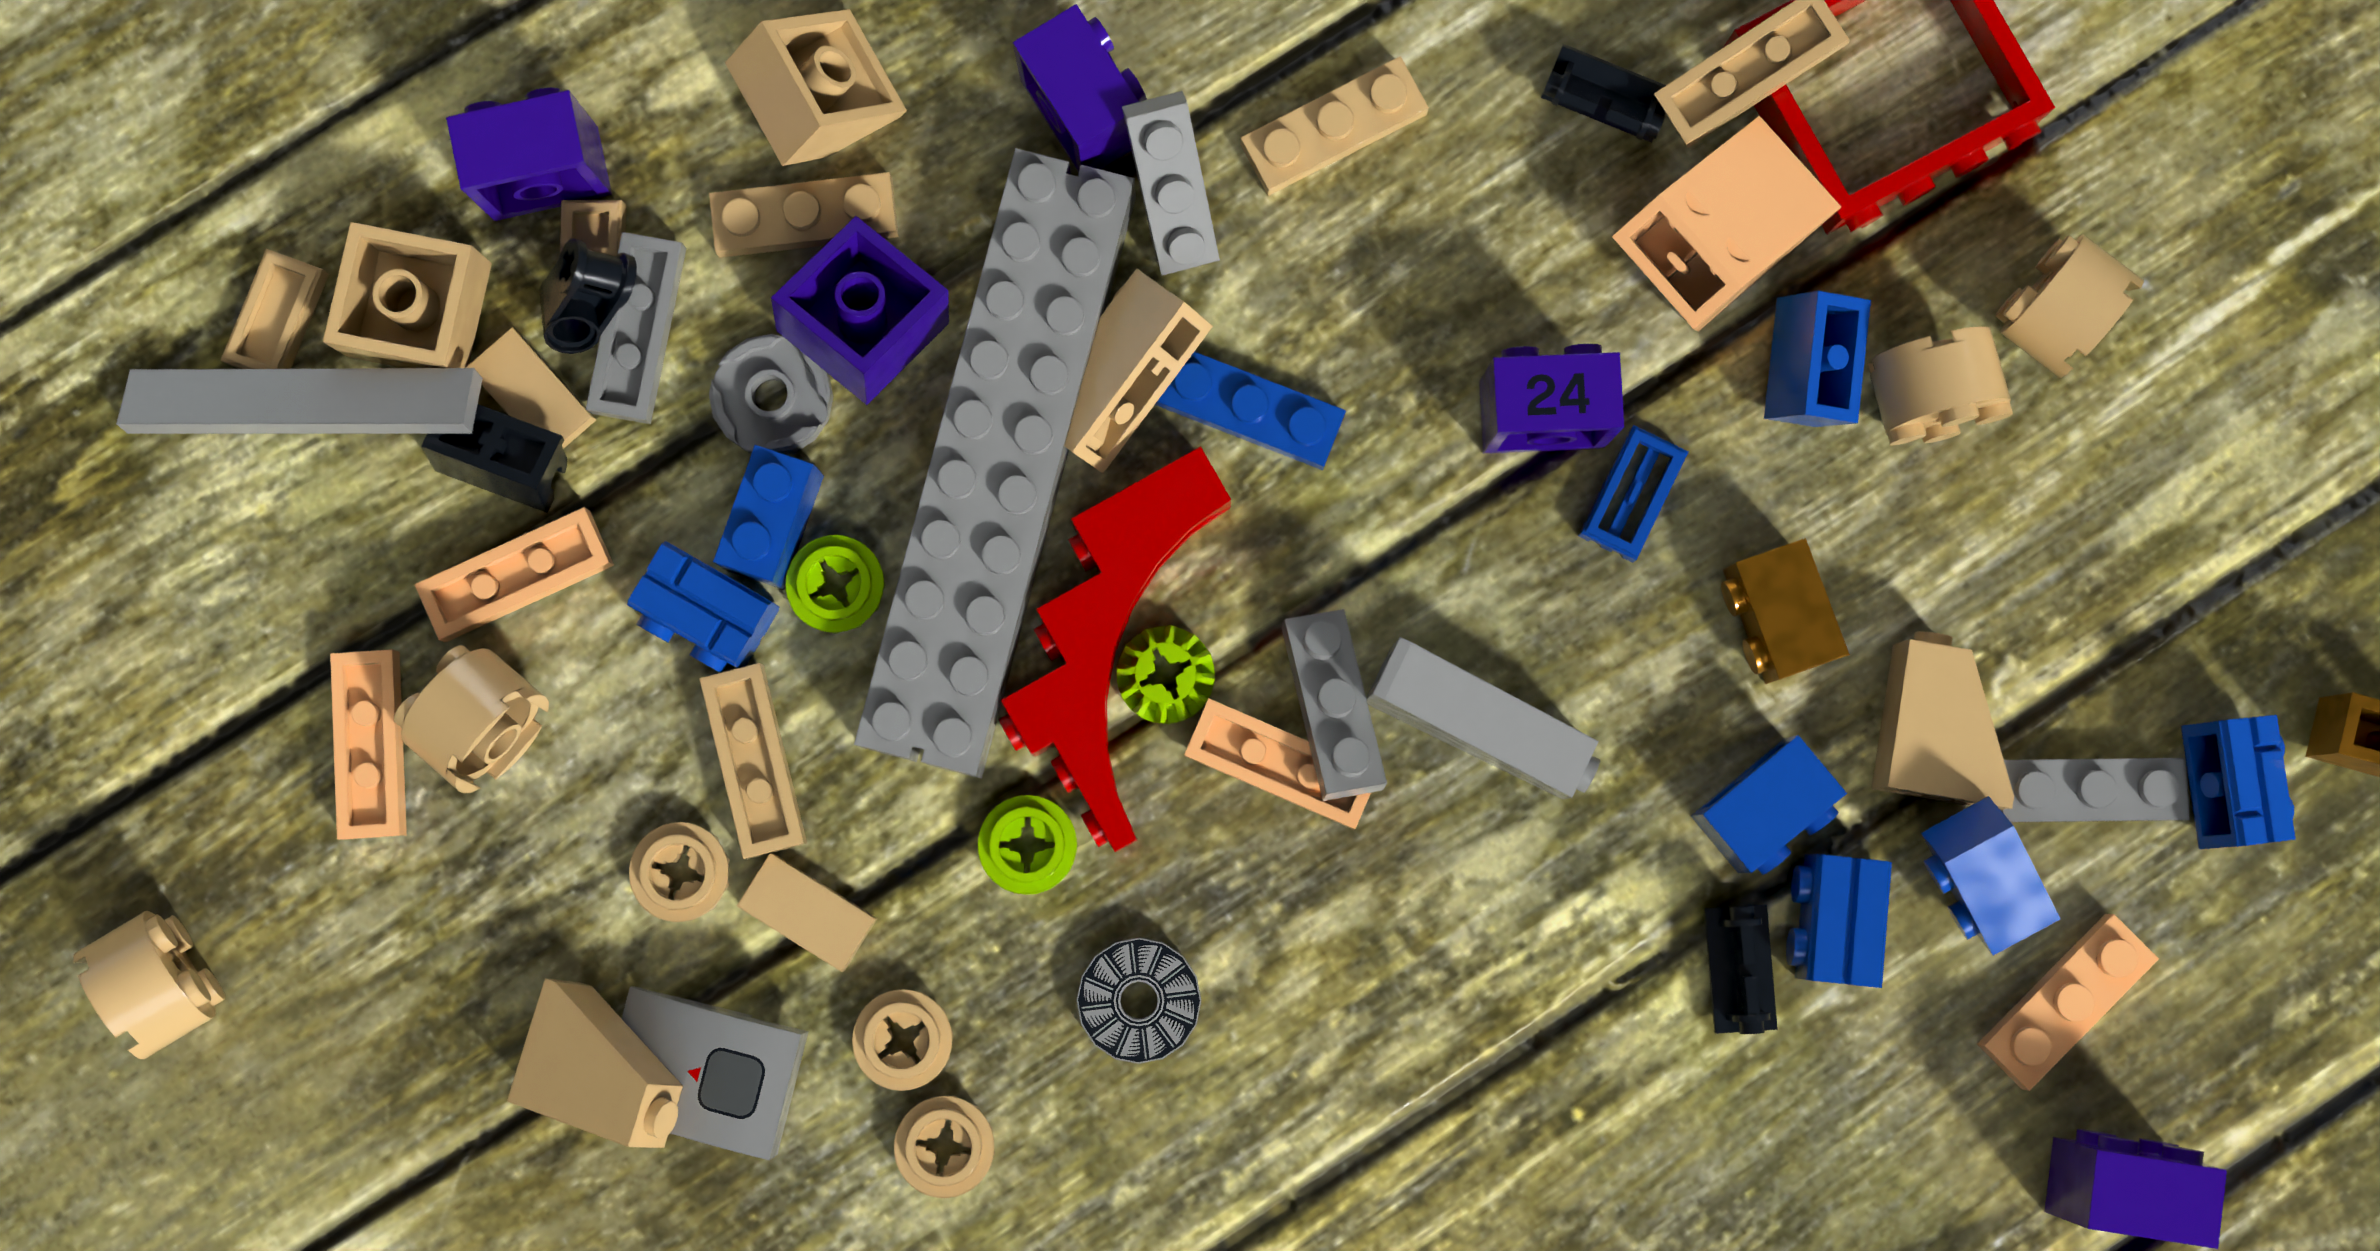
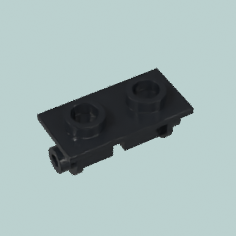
M1563 44L1541 95L1542 99L1552 102L1555 106L1560 105L1634 135L1639 140L1644 139L1651 143L1653 139L1657 138L1665 119V111L1654 95L1655 92L1665 87V84Z
M1767 905L1704 908L1714 1033L1739 1032V1034L1765 1033L1766 1030H1778Z

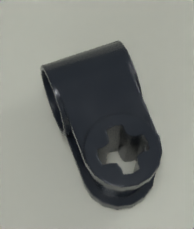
M575 238L568 240L560 253L557 263L547 278L541 283L539 289L543 335L545 343L551 349L560 353L574 354L589 350L598 343L601 334L619 308H622L627 303L632 294L637 274L635 257L624 252L617 254L616 257L587 249L586 243L582 240Z

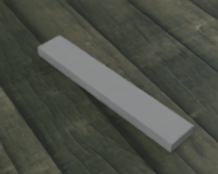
M475 368L132 369L128 375L116 424L127 434H472L483 378Z

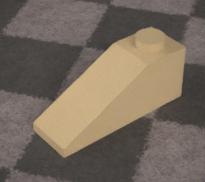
M1137 268L1124 286L1116 292L1112 302L1099 318L1064 445L1072 453L1101 473L1105 472L1213 327L1183 300Z

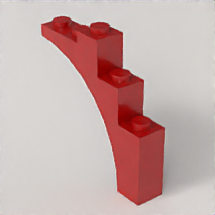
M1201 446L1071 518L1077 534L1069 538L1068 542L1085 572L1096 566L1100 574L1037 608L1036 610L1044 623L1033 629L1050 660L1053 661L1062 655L1066 664L1001 700L1008 714L998 720L1014 749L1018 751L1027 746L1031 755L1037 757L1056 746L1060 756L1052 759L1050 762L1066 791L1070 793L1079 788L1088 803L1090 810L1081 814L1087 829L1098 847L1109 842L1116 853L1138 840L1119 799L1108 751L1107 700L1115 655L1133 609L1158 570L1193 534L1231 508V498Z

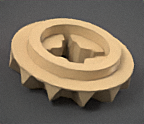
M684 822L665 824L649 832L635 848L629 866L631 889L639 904L653 916L670 922L692 921L716 908L718 901L729 886L728 866L730 859L725 854L718 837L696 824ZM687 846H689L687 856H689L688 867L696 870L697 874L704 876V880L683 882L680 890H676L675 897L672 898L675 890L672 887L673 877L665 874V870L656 868V864L678 863L681 855L686 853Z
M897 989L877 996L861 1011L853 1030V1052L861 1070L876 1084L892 1090H912L926 1085L943 1070L950 1059L953 1031L945 1010L933 999L922 992ZM889 1016L893 1023L897 1022L903 1029L912 1025L917 1026L921 1022L925 1024V1027L919 1031L920 1035L913 1041L917 1049L916 1054L921 1060L919 1063L913 1055L909 1056L904 1050H900L895 1054L891 1052L885 1057L881 1055V1052L888 1048L887 1044L894 1037L890 1030L891 1025L886 1017Z
M956 1096L932 1097L915 1105L900 1122L894 1140L896 1164L904 1179L917 1191L936 1198L956 1197L973 1189L987 1174L995 1154L992 1126L988 1123L978 1106ZM947 1120H952L950 1129L953 1130V1141L962 1143L963 1147L971 1148V1152L963 1151L961 1154H952L948 1163L944 1165L943 1173L938 1172L940 1162L937 1161V1151L928 1148V1145L919 1144L918 1141L938 1138L942 1129L946 1127Z

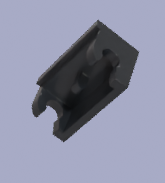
M479 404L477 405L472 434H427L421 445L436 472L548 513L555 499L554 489L551 488L552 478L556 471L565 473L567 468V457L562 447L564 442L562 435Z

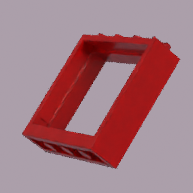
M1790 0L1734 29L1724 47L1795 0ZM1866 0L1824 1L1836 17ZM1994 0L1950 1L2013 110L1850 195L1847 193L1787 85H1784L1754 105L1759 116L1841 206L1836 213L1821 225L1826 235L1845 225L1848 226L1850 232L1860 227L1864 228L1883 216L1879 207L1896 198H1899L1903 206L1910 204L1936 188L1933 182L1934 178L1950 170L1955 178H1959L1987 162L1989 158L1985 152L2004 142L2007 149L2012 150L2020 146L2024 141L2042 132L2038 123L2055 106Z

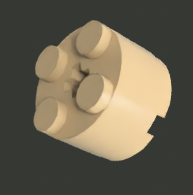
M2084 234L2076 240L2070 235L2063 241L2058 239L2035 266L2043 275L2032 288L2027 285L2023 290L2021 288L2016 289L1995 315L1996 318L2004 323L2000 330L2002 335L2059 378L2064 377L2074 369L2064 360L2067 357H2071L2076 350L2087 356L2130 306L2133 299L2124 293L2125 289L2127 291L2141 289L2144 283L2142 278Z
M1979 326L1951 331L1953 339L1932 342L1931 336L1924 337L1889 349L1872 358V363H1868L1870 378L1890 445H1900L1923 438L1924 443H1933L1959 435L1961 432L1958 424L1974 419L1976 425H1982L2013 415L2010 395L1995 341L1989 327Z
M459 645L442 657L436 668L437 675L427 684L422 692L411 695L401 703L394 715V722L402 728L401 738L405 745L459 792L471 793L481 789L473 782L475 779L488 773L496 780L522 757L542 728V725L534 719L538 708L548 712L549 701L492 650L482 648L470 652L465 646Z
M144 911L77 951L73 956L74 963H87L89 967L88 970L79 974L78 978L87 998L100 1019L115 1038L128 1031L139 1043L128 1051L135 1057L143 1060L214 1018L216 1015L215 1005L225 1000L223 989L215 976L207 968L197 972L185 951L193 947V942L183 924L174 915L164 920L158 914L155 915L150 911Z

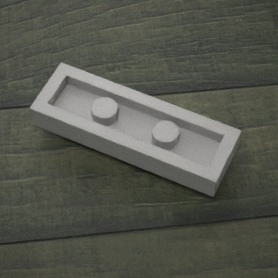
M1183 91L1122 106L1161 276L1220 261L1188 103Z
M622 232L618 254L624 252L635 257L637 264L636 280L627 303L622 308H619L601 334L586 410L591 414L651 424L687 249L682 242Z
M1344 609L1285 619L1281 629L1322 800L1327 801L1382 791L1387 785V780Z
M2185 758L2004 760L2014 794L2012 809H2003L2001 811L2010 822L2190 820Z

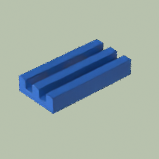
M1633 425L1578 536L1587 541L1592 540L1600 544L1601 548L1609 552L1615 551L1623 555L1622 558L1632 563L1635 562L1689 451ZM1640 443L1648 448L1606 532L1598 528ZM1659 454L1667 456L1670 459L1630 542L1619 538Z

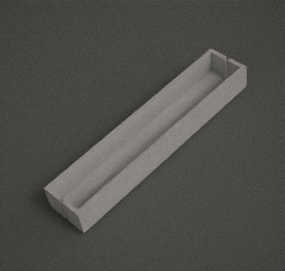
M1015 148L854 742L856 746L917 762L920 750L916 748L924 750L922 763L980 779L983 777L1002 705L1001 700L1005 694L1069 449L1064 445L1099 318L1106 310L1135 204V178L1084 165L1080 166L1078 176L1071 175L1069 161Z

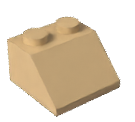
M850 9L761 21L725 62L782 166L827 158L897 120L907 111Z

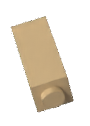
M1924 631L1915 632L1914 640L1908 639L1893 644L1871 789L1971 806L1989 796L2000 810L2012 809L2014 802L2013 790L1972 650L1953 647L1952 636Z
M545 978L507 1102L626 1147L664 1148L667 1137L673 1130L678 1118L677 1104L683 1085L592 986L580 982Z

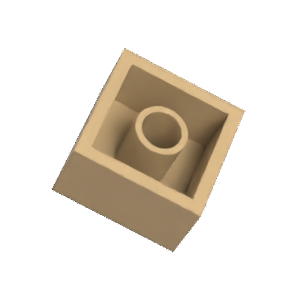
M350 222L323 342L346 357L401 368H466L471 358L492 263L472 245Z

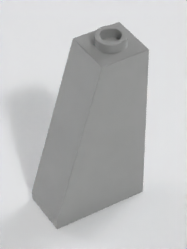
M1402 637L1390 648L1366 697L1369 706L1563 800L1572 798L1576 789L1585 793L1600 764V759L1592 756L1599 741Z

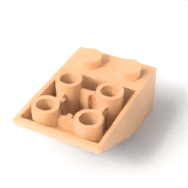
M1758 116L1661 192L1616 232L1612 238L1688 324L1699 332L1836 213L1841 206L1768 124Z

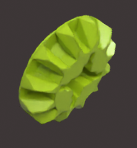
M843 535L823 536L807 543L792 559L786 575V594L795 614L810 627L834 634L860 628L873 613L879 610L883 590L886 586L880 562L874 553L860 541ZM824 562L840 576L847 573L852 575L859 571L857 575L852 577V581L845 586L848 594L846 598L850 603L847 607L832 594L824 597L820 595L813 599V596L819 594L820 589L827 584L824 575L826 571L822 566Z
M1172 625L1154 627L1142 631L1125 645L1117 665V684L1124 702L1135 714L1154 723L1172 724L1192 717L1206 704L1214 686V664L1208 649L1195 634ZM1155 650L1159 651L1161 658L1165 657L1169 665L1177 663L1182 665L1186 662L1191 664V666L1184 668L1183 673L1176 677V684L1178 686L1176 692L1179 698L1175 700L1171 692L1166 691L1162 683L1153 686L1148 684L1143 687L1140 685L1141 682L1148 680V676L1156 671L1154 664L1156 659L1153 654Z
M1033 795L1016 796L997 805L985 818L978 836V854L987 875L1001 888L1023 895L1038 894L1052 889L1060 883L1073 866L1078 846L1075 829L1068 815L1054 802ZM1026 817H1031V827L1034 828L1036 838L1045 839V842H1055V848H1045V851L1035 852L1033 862L1030 863V873H1025V863L1022 862L1020 852L1011 851V848H1001V842H1011V839L1021 838L1023 828L1026 827Z

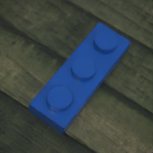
M1195 351L1155 404L1320 470H1323L1346 413L1344 409Z

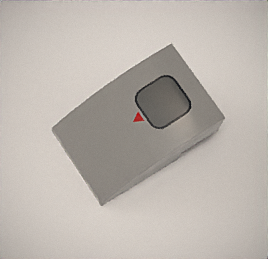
M630 986L622 1020L683 1085L677 1104L678 1118L670 1134L766 1160H771L777 1156L809 1031L752 1018V1015Z

